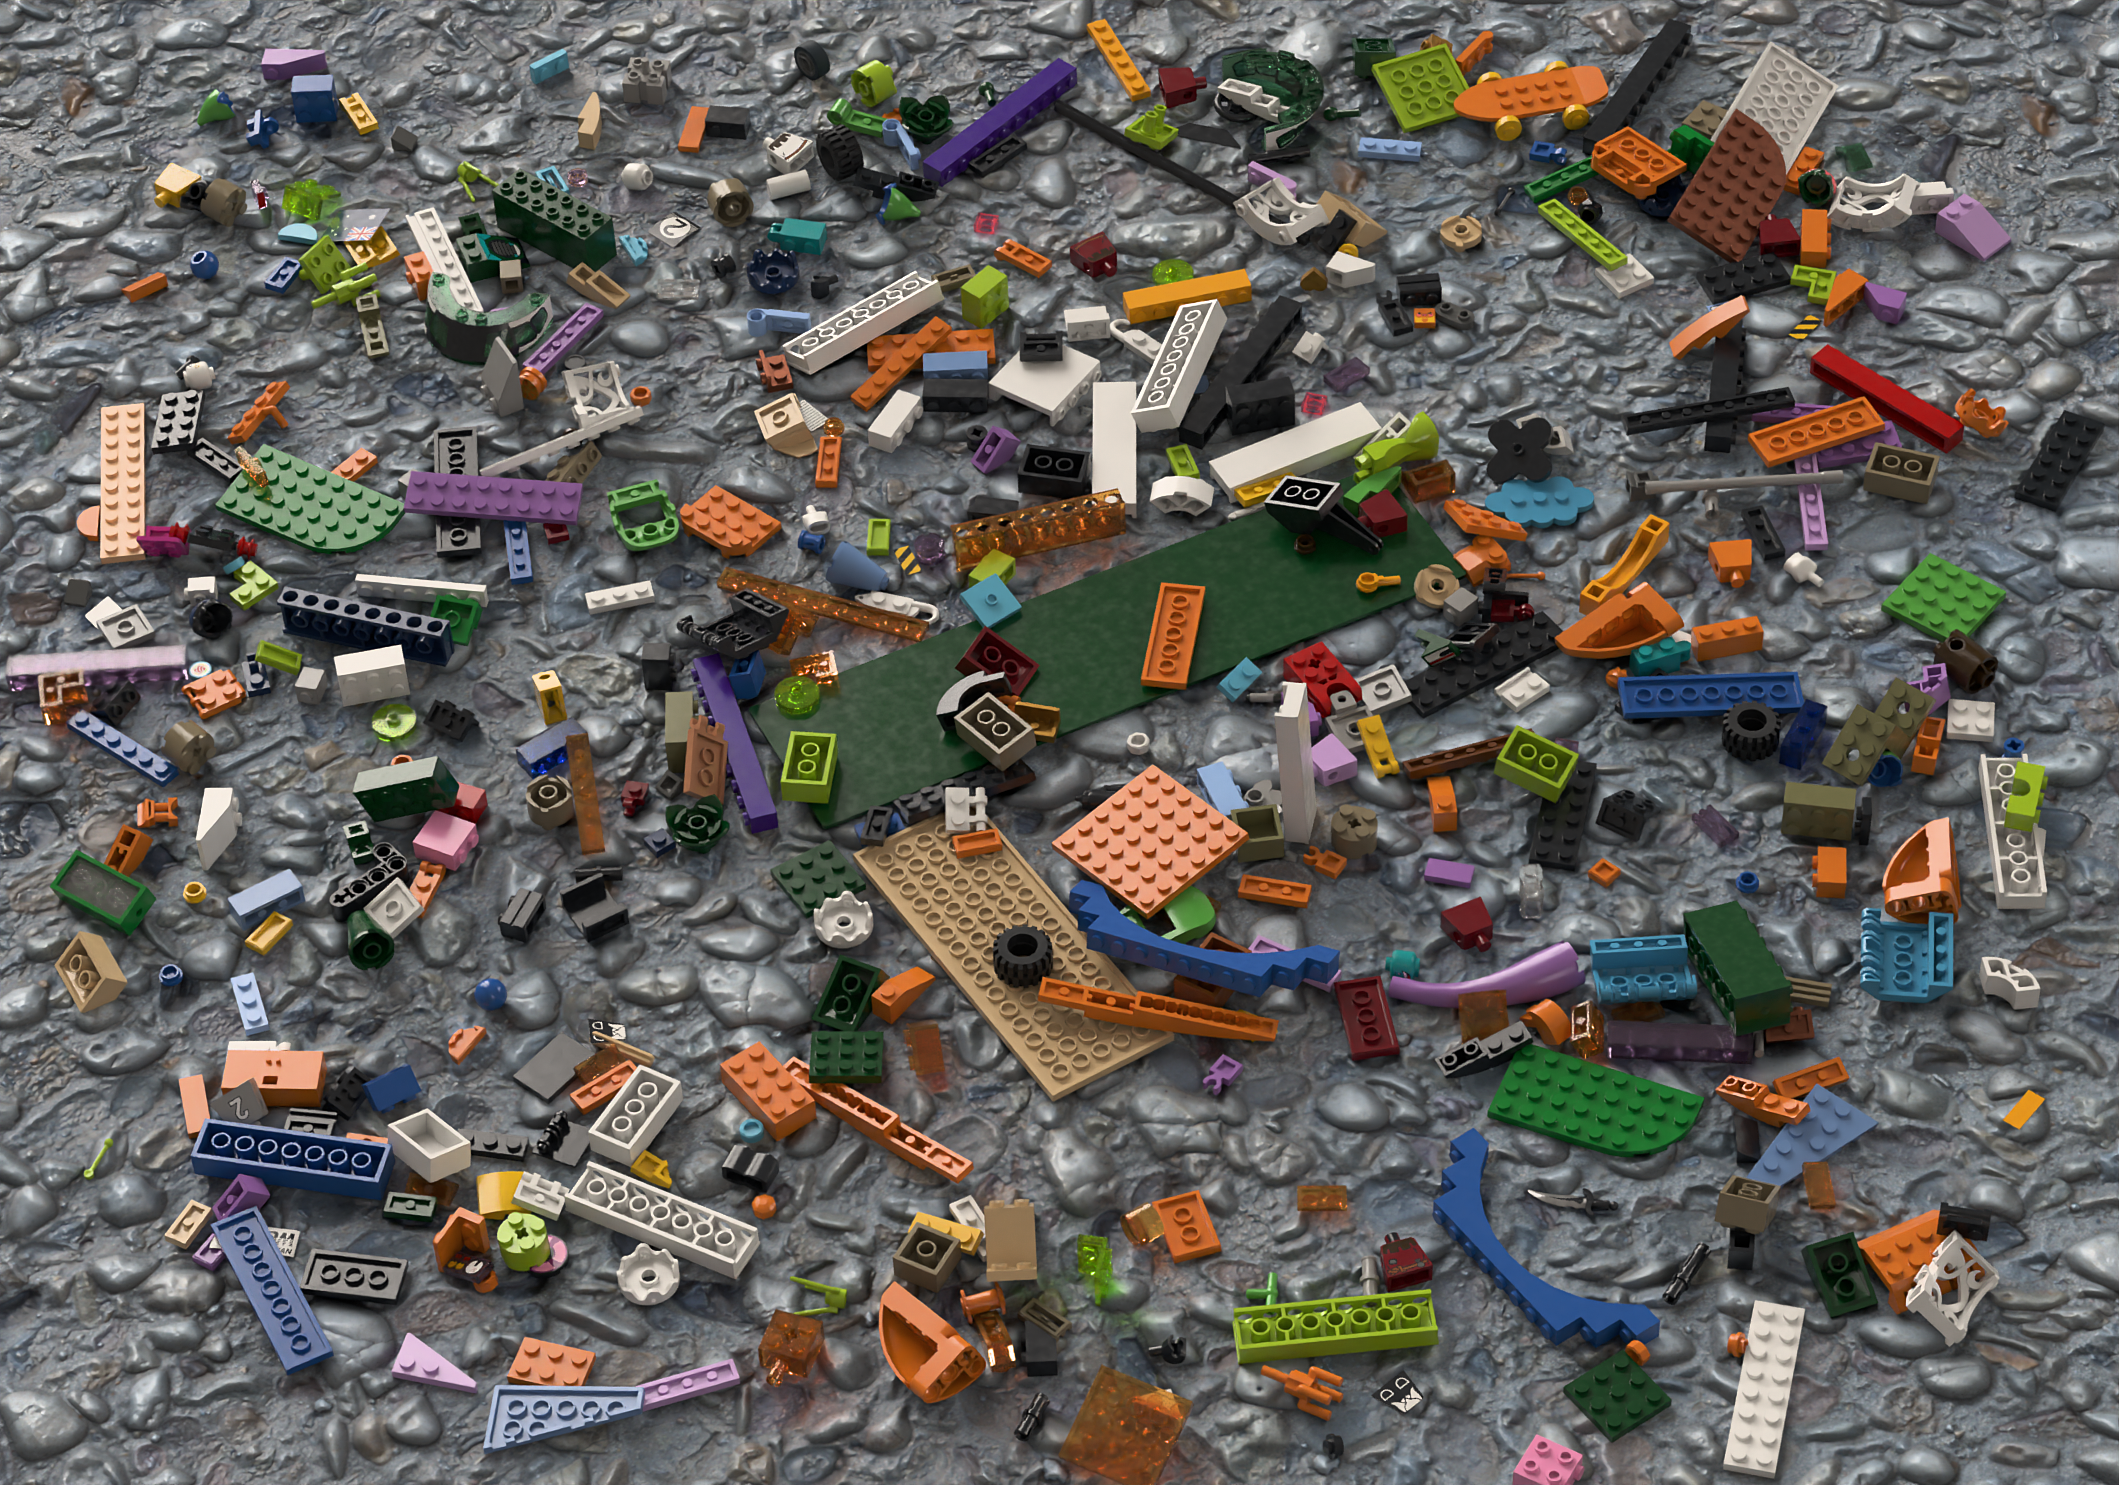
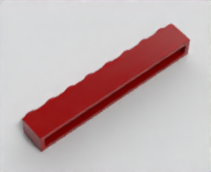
M1827 344L1811 357L1810 373L1853 399L1864 396L1878 414L1888 420H1892L1893 423L1947 454L1963 441L1965 425L1830 345Z

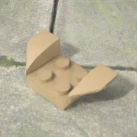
M790 393L755 410L754 413L768 445L786 455L802 458L819 450L805 423L796 394Z

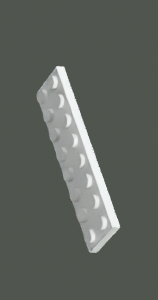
M1755 1300L1748 1334L1749 1343L1745 1349L1723 1470L1775 1478L1805 1309Z

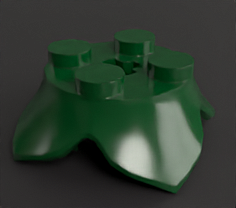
M946 95L932 96L924 103H920L913 97H901L899 113L903 121L902 127L912 138L928 145L952 129L954 122L948 119L950 104Z
M715 794L701 798L691 809L680 804L666 807V823L673 833L672 839L679 846L687 850L706 854L710 852L711 848L730 829L729 822L723 821V806Z

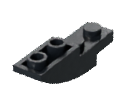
M860 166L858 167L853 186L873 191L872 197L884 200L885 191L883 188L896 183L897 186L895 188L903 193L911 202L935 199L939 186L938 181L900 171L897 177Z
M1520 1020L1482 1041H1479L1478 1037L1435 1058V1062L1446 1079L1469 1076L1512 1060L1514 1052L1532 1044L1534 1041L1524 1023Z

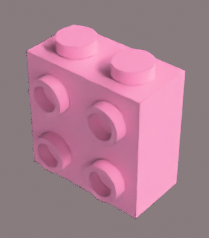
M435 810L413 841L415 857L436 865H446V868L456 871L460 864L465 862L467 854L472 847L474 848L477 845L479 835L477 834L476 824Z
M1536 1434L1513 1471V1485H1573L1575 1480L1579 1481L1584 1473L1585 1467L1582 1466L1583 1455Z

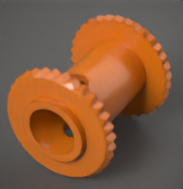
M993 1281L994 1289L967 1297L964 1290H960L962 1311L969 1324L973 1323L972 1315L1000 1308L1002 1315L1006 1313L1005 1298L997 1281Z

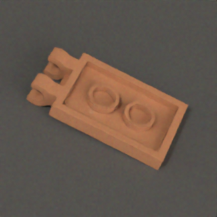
M699 715V720L695 718L690 719L691 729H688L683 793L699 800L715 794L723 805L728 742L723 740L725 725L716 722L715 727L707 726L708 718Z

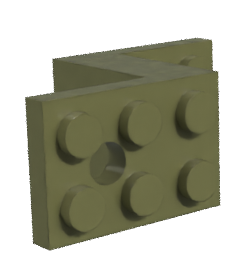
M1896 677L1875 713L1858 704L1856 705L1822 764L1863 787L1884 750L1891 751L1899 759L1903 757L1935 704L1936 699ZM1909 703V711L1905 714H1900V705ZM1852 750L1859 751V757L1855 761H1849L1848 758Z

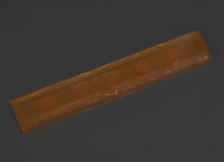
M588 733L568 735L565 738L582 855L605 852Z

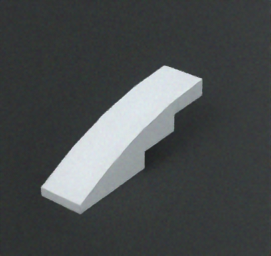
M1228 78L1217 87L1221 94L1228 99H1232L1234 103L1242 105L1249 112L1269 121L1286 126L1297 117V109L1282 106L1278 97L1263 94L1262 86Z

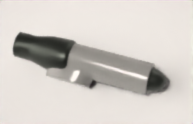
M1279 691L1250 693L1246 696V700L1250 702L1281 703V693Z

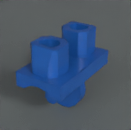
M256 110L255 118L247 120V127L250 132L246 134V140L250 146L260 144L263 149L269 147V136L279 130L278 121L272 117L265 119L262 116V110Z

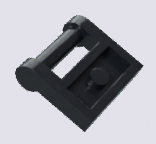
M1063 331L1039 334L1020 332V362L1063 361Z
M1464 623L1445 639L1452 641L1459 650H1471L1472 652L1479 653L1483 650L1484 644L1492 641L1493 637L1500 632L1498 623Z
M1941 1202L1936 1234L1948 1237L1956 1230L1962 1238L1974 1241H1987L1992 1209L1984 1208L1983 1211L1949 1206V1203Z

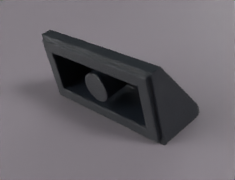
M1734 1114L1733 1134L1736 1163H1757L1761 1158L1757 1121Z

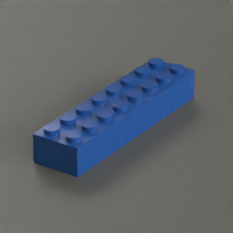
M207 1118L203 1122L190 1156L194 1172L198 1175L235 1180L239 1174L261 1178L264 1184L375 1200L383 1199L395 1165L392 1144Z

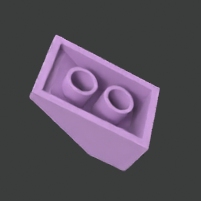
M1965 193L1937 213L1935 233L1983 262L2011 242L2010 236L1984 206Z

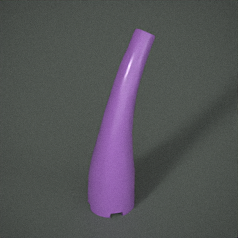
M1563 940L1506 969L1476 980L1436 984L1393 976L1389 986V997L1444 1008H1490L1547 999L1584 984L1586 979L1584 970L1578 972L1579 968L1576 960H1579L1576 952L1568 942L1564 943Z

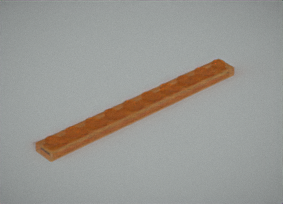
M725 567L717 580V587L737 593L749 588L786 607L914 642L922 641L929 630L928 621Z

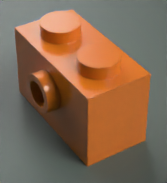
M424 251L405 256L406 279L408 284L412 285L419 301L427 299V292H429L430 296L428 284L432 272L436 287L435 296H438L437 277Z

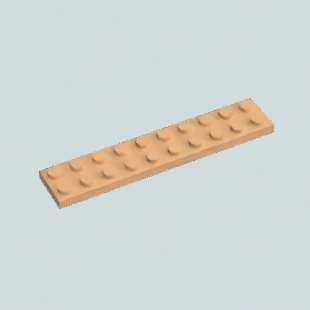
M140 403L102 407L101 563L109 564L146 560L145 551L136 541L137 536H146L145 405Z

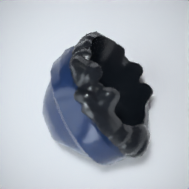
M214 598L203 600L190 613V627L194 633L201 637L219 638L221 633L226 632L227 629L232 627L233 615L231 608Z

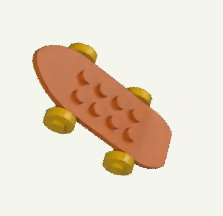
M1555 61L1547 65L1544 72L1504 79L1496 72L1485 73L1480 76L1477 85L1465 90L1455 99L1454 111L1458 115L1469 119L1496 122L1494 129L1497 137L1503 141H1510L1517 138L1522 131L1520 118L1563 112L1562 121L1566 128L1577 130L1584 127L1590 118L1586 108L1605 99L1608 96V86L1598 67L1576 66L1569 68L1565 62Z

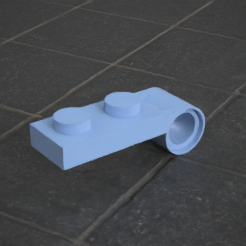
M897 119L885 120L882 124L884 143L888 146L898 145L911 171L919 169L918 160H921V154L919 149L914 147L912 136H908L906 130L903 129Z
M758 308L752 309L747 313L748 332L754 337L765 335L767 330L804 334L811 330L810 313Z

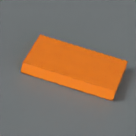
M1199 1190L1152 1202L1153 1212L1174 1264L1221 1252V1244Z

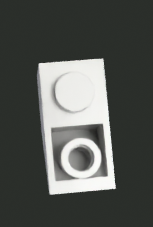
M1337 251L1326 266L1328 283L1348 288L1373 282L1375 280V263Z

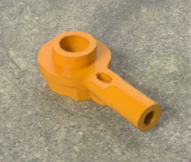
M1369 572L1362 573L1356 580V587L1365 593L1374 592L1378 586L1401 584L1400 576L1384 577Z

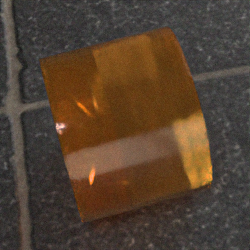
M1148 1202L1120 1216L1123 1232L1136 1248H1141L1164 1234L1162 1220L1154 1207Z

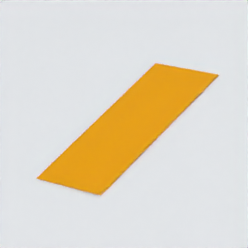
M2028 1090L2003 1121L2020 1130L2043 1103L2045 1098Z

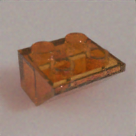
M1447 459L1401 471V482L1415 504L1455 492L1456 473Z

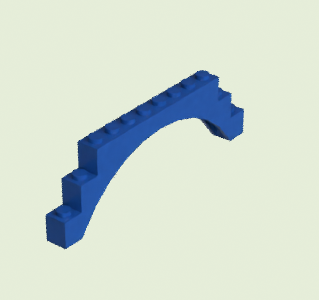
M1081 880L1069 893V912L1078 915L1077 930L1087 933L1086 949L1261 997L1271 985L1294 991L1305 978L1328 984L1339 969L1340 951L1321 945L1282 952L1234 953L1181 944L1158 936L1136 925L1122 915L1110 902L1103 885Z
M1475 1128L1450 1141L1449 1156L1454 1164L1442 1171L1441 1187L1445 1194L1433 1201L1432 1216L1438 1225H1442L1448 1231L1450 1238L1453 1241H1457L1463 1247L1466 1255L1472 1257L1478 1263L1481 1271L1485 1274L1487 1273L1494 1280L1497 1288L1503 1289L1513 1305L1519 1306L1525 1313L1526 1318L1531 1323L1534 1322L1547 1340L1550 1339L1557 1346L1580 1332L1585 1341H1589L1597 1348L1618 1334L1626 1344L1637 1340L1644 1345L1659 1336L1660 1320L1644 1304L1606 1303L1573 1295L1555 1288L1534 1276L1512 1258L1495 1237L1485 1216L1482 1204L1480 1183L1488 1160L1489 1143Z

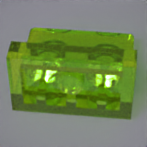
M306 179L303 182L294 181L292 184L285 185L281 208L314 221L320 220L323 200L341 197V192L336 191L335 187L330 185H319L318 181L313 179Z
M1079 1234L1077 1239L1078 1272L1095 1274V1306L1101 1307L1102 1298H1107L1109 1284L1106 1283L1107 1278H1111L1113 1273V1263H1111L1113 1250L1109 1248L1108 1238Z

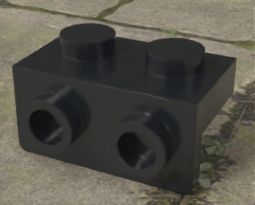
M129 680L113 681L105 687L104 693L92 702L93 706L87 712L97 718L106 717L112 726H118L140 700L141 695Z

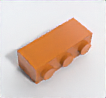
M1802 209L1800 237L1801 266L1825 268L1826 259L1830 260L1831 247H1827V245H1831V233H1827V231H1831V219H1827V210Z
M1757 616L1692 627L1691 649L1697 662L1762 650L1764 631Z

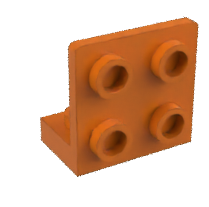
M459 1207L454 1214L449 1216L444 1228L433 1239L438 1270L443 1273L447 1269L446 1265L454 1259V1256L459 1253L464 1245L472 1251L477 1250L484 1254L488 1251L490 1243L485 1217L462 1207Z

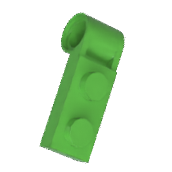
M837 99L827 113L828 120L834 125L843 124L849 130L879 138L883 137L882 124L887 119L852 110L851 104L845 99Z

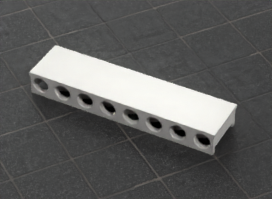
M916 271L910 273L782 345L787 364L809 375L815 373L945 299L942 295L939 281L930 282L919 277ZM795 345L799 346L798 354L790 351Z
M1093 382V519H1097V515L1132 514V518H1137L1136 422L1131 415L1136 403V382Z
M1359 402L1209 461L1210 477L1217 481L1228 495L1229 502L1233 503L1238 501L1234 497V489L1288 472H1292L1296 477L1357 454L1382 428L1363 404Z
M1283 682L1284 703L1280 706L1279 713L1275 712L1274 717L1285 841L1309 844L1317 808L1306 683Z
M1981 754L1978 770L1997 909H2045L2047 887L2038 825L2034 823L2032 832L2004 827L2010 795L2021 796L2011 793L2017 761L2028 763L2027 754H2022V758H1986L1985 754Z
M591 1161L587 1163L586 1171L571 1192L564 1195L565 1210L659 1249H667L674 1255L734 1279H737L760 1245L758 1229L756 1227ZM593 1171L599 1172L603 1178L597 1176ZM614 1179L621 1181L623 1186L616 1183ZM635 1187L643 1190L646 1195L639 1193ZM656 1196L662 1197L666 1202H661ZM678 1204L684 1206L688 1212L683 1211ZM699 1213L706 1215L709 1219L702 1218ZM721 1222L727 1223L731 1229L724 1227ZM742 1230L749 1232L751 1237L746 1236Z

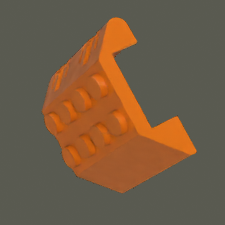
M1931 1210L1857 1242L1865 1265L1870 1264L1889 1289L1888 1304L1896 1314L1908 1310L1906 1298L1908 1291L1917 1285L1914 1281L1916 1275L1923 1265L1929 1266L1932 1259L1935 1257L1932 1253L1947 1238L1945 1235L1936 1234L1940 1210ZM1963 1238L1969 1245H1971L1977 1251L1976 1246L1972 1243L1970 1239ZM1963 1248L1960 1249L1965 1262L1973 1259ZM1977 1262L1967 1268L1968 1273L1975 1270L1981 1271L1975 1275V1281L1985 1276L1984 1268ZM1947 1265L1944 1267V1271L1947 1274L1955 1271L1954 1269L1948 1271ZM1957 1277L1946 1281L1936 1279L1941 1295L1958 1289Z

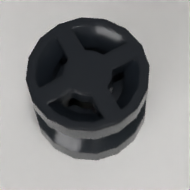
M728 253L721 255L720 259L715 258L711 260L712 270L720 279L724 278L727 273L736 271L735 262Z
M974 425L967 429V448L970 451L977 452L988 434L985 427Z

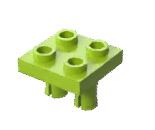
M1157 104L1154 106V111H1147L1145 116H1141L1126 127L1124 136L1134 142L1146 144L1151 149L1161 150L1178 136L1179 129L1163 123L1167 107Z
M329 235L323 236L298 260L302 266V270L299 271L300 279L303 281L311 279L321 294L326 293L331 289L330 287L334 286L341 279V272L351 268Z

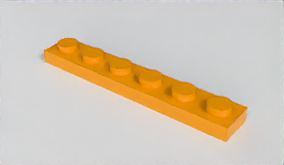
M1106 19L1088 23V33L1131 101L1134 102L1151 97L1150 88Z

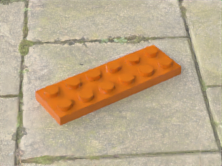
M993 328L952 331L930 353L987 351L988 364H996ZM917 333L883 335L867 343L868 372L880 369ZM923 360L913 369L923 368Z
M1863 396L1748 434V441L1765 465L1770 468L1885 430V423Z
M1161 582L1141 676L1142 686L1186 690L1205 598L1204 586Z

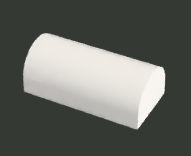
M806 170L766 179L767 194L770 200L811 190Z

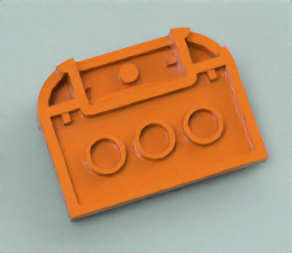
M1629 126L1597 142L1594 145L1591 168L1628 193L1635 195L1637 199H1646L1647 196L1655 194L1657 186L1685 172L1687 168L1685 162Z
M717 485L711 488L693 505L685 504L680 509L684 533L688 537L694 534L721 550L722 557L730 559V555L745 554V557L750 556L782 529L780 521Z

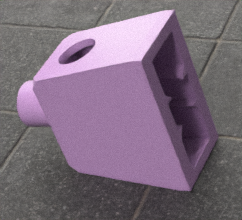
M1333 733L1312 747L1314 778L1322 786H1329L1357 775V759Z

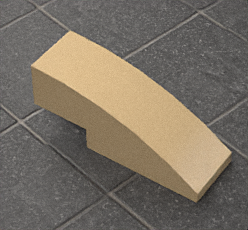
M592 92L578 116L579 147L595 150L602 129L600 104L596 92Z
M583 262L568 274L566 282L568 285L587 298L607 307L617 309L631 296L602 271L594 272Z

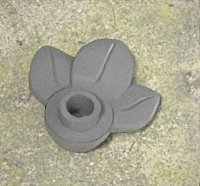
M1271 780L1257 782L1253 789L1248 790L1244 795L1243 801H1247L1249 807L1276 804L1278 814L1283 813L1281 808V791L1272 789Z

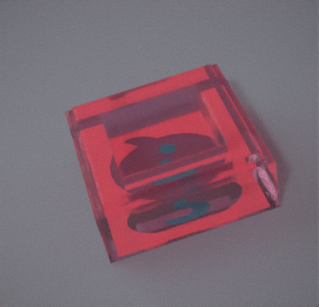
M978 213L974 224V232L994 235L999 222V215Z
M1306 392L1301 405V412L1322 416L1327 404V396Z

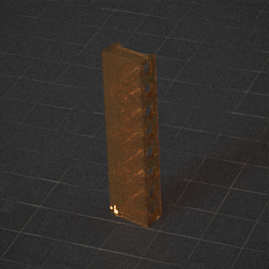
M1118 488L950 525L953 545L952 558L956 565V571L976 568L982 558L988 555L993 548L1016 559L1126 534L1125 501H1123ZM1109 496H1114L1117 502L1108 503L1105 499ZM1087 501L1096 502L1091 508L1084 506ZM1065 506L1075 507L1069 513L1063 511ZM1046 510L1053 511V513L1050 514L1049 517H1043L1041 515L1042 512ZM1024 515L1032 516L1027 522L1020 520ZM1002 520L1011 521L1006 527L999 525ZM980 525L990 526L985 532L978 530ZM961 529L968 531L964 536L956 535L957 531Z

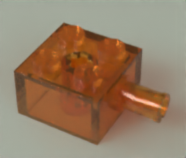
M778 1309L775 1310L758 1347L760 1366L771 1369L766 1377L768 1384L773 1386L775 1380H777L775 1387H779L785 1373L808 1378L825 1340L823 1321Z

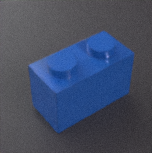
M759 650L750 653V656L745 659L735 658L729 679L736 699H751L759 694L766 674Z
M406 1064L361 1085L372 1110L376 1112L381 1111L382 1114L395 1108L394 1104L400 1101L407 1103L417 1098L415 1094L421 1091L411 1066Z

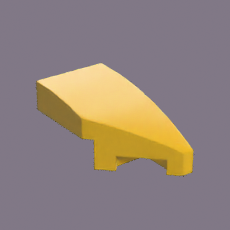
M646 1150L641 1153L631 1166L630 1172L651 1183L665 1188H670L672 1185L667 1160L662 1161Z

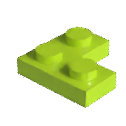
M1795 265L1790 285L1810 288L1807 302L1827 305L1837 272Z
M250 560L233 571L234 578L243 585L229 595L231 601L245 611L279 589L276 580Z

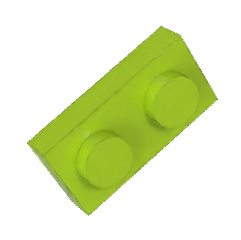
M1187 444L1166 448V456L1175 476L1200 479V472Z

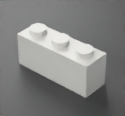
M897 390L868 429L869 446L892 453L897 446H900L903 437L907 432L911 431L915 421L922 416L921 397Z

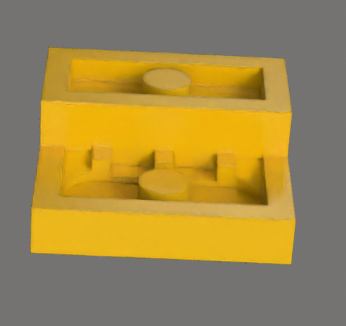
M382 226L377 228L370 240L343 242L357 265L366 262L368 268L386 263L400 255Z
M506 1171L477 1176L476 1186L479 1215L487 1219L503 1220L505 1214L510 1215L513 1212L531 1214L532 1211L511 1203L524 1172Z

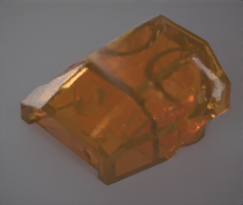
M1506 989L1457 995L1462 1044L1478 1037L1479 1041H1482L1509 1027Z

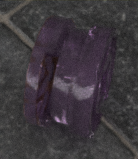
M929 533L927 536L922 534L916 538L914 542L915 557L920 564L934 566L940 564L945 559L944 538H940L939 534Z

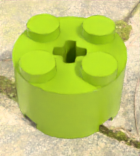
M877 60L865 64L851 74L853 90L856 94L859 93L862 96L860 101L867 107H873L897 93L891 67L888 65L884 66Z
M513 1212L500 1225L497 1232V1240L501 1256L509 1268L516 1271L530 1270L529 1267L535 1265L539 1267L548 1259L550 1244L543 1219L532 1214Z

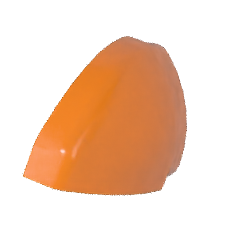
M1643 582L1629 591L1627 597L1622 593L1617 594L1555 637V644L1564 654L1573 657L1603 659L1626 656L1631 654V650L1639 649L1643 645L1649 646L1672 636L1684 627V622L1681 616L1647 582Z
M1949 817L1927 823L1906 840L1891 859L1882 883L1885 895V911L1890 916L1907 923L1928 924L1929 912L1953 913V924L1958 921V909L1961 908V894L1954 836Z
M895 1281L883 1293L879 1310V1333L882 1349L896 1376L915 1395L926 1403L939 1402L961 1392L983 1373L986 1367L985 1359L949 1323Z

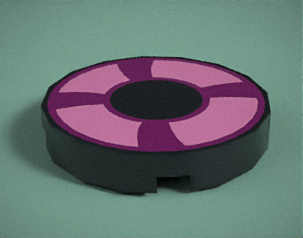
M548 1234L550 1244L549 1257L541 1266L529 1267L530 1270L527 1272L532 1277L539 1279L551 1278L561 1273L560 1270L564 1266L566 1268L569 1261V1251L566 1243L561 1238Z

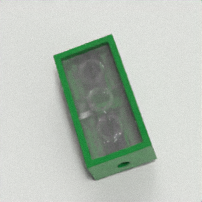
M77 849L50 885V888L59 899L128 936H131L156 901V897L148 887Z

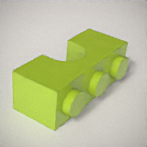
M2017 761L2011 793L2021 796L2010 795L2004 827L2032 832L2034 823H2039L2041 810H2037V807H2042L2045 793H2041V789L2046 790L2048 776H2044L2045 766Z

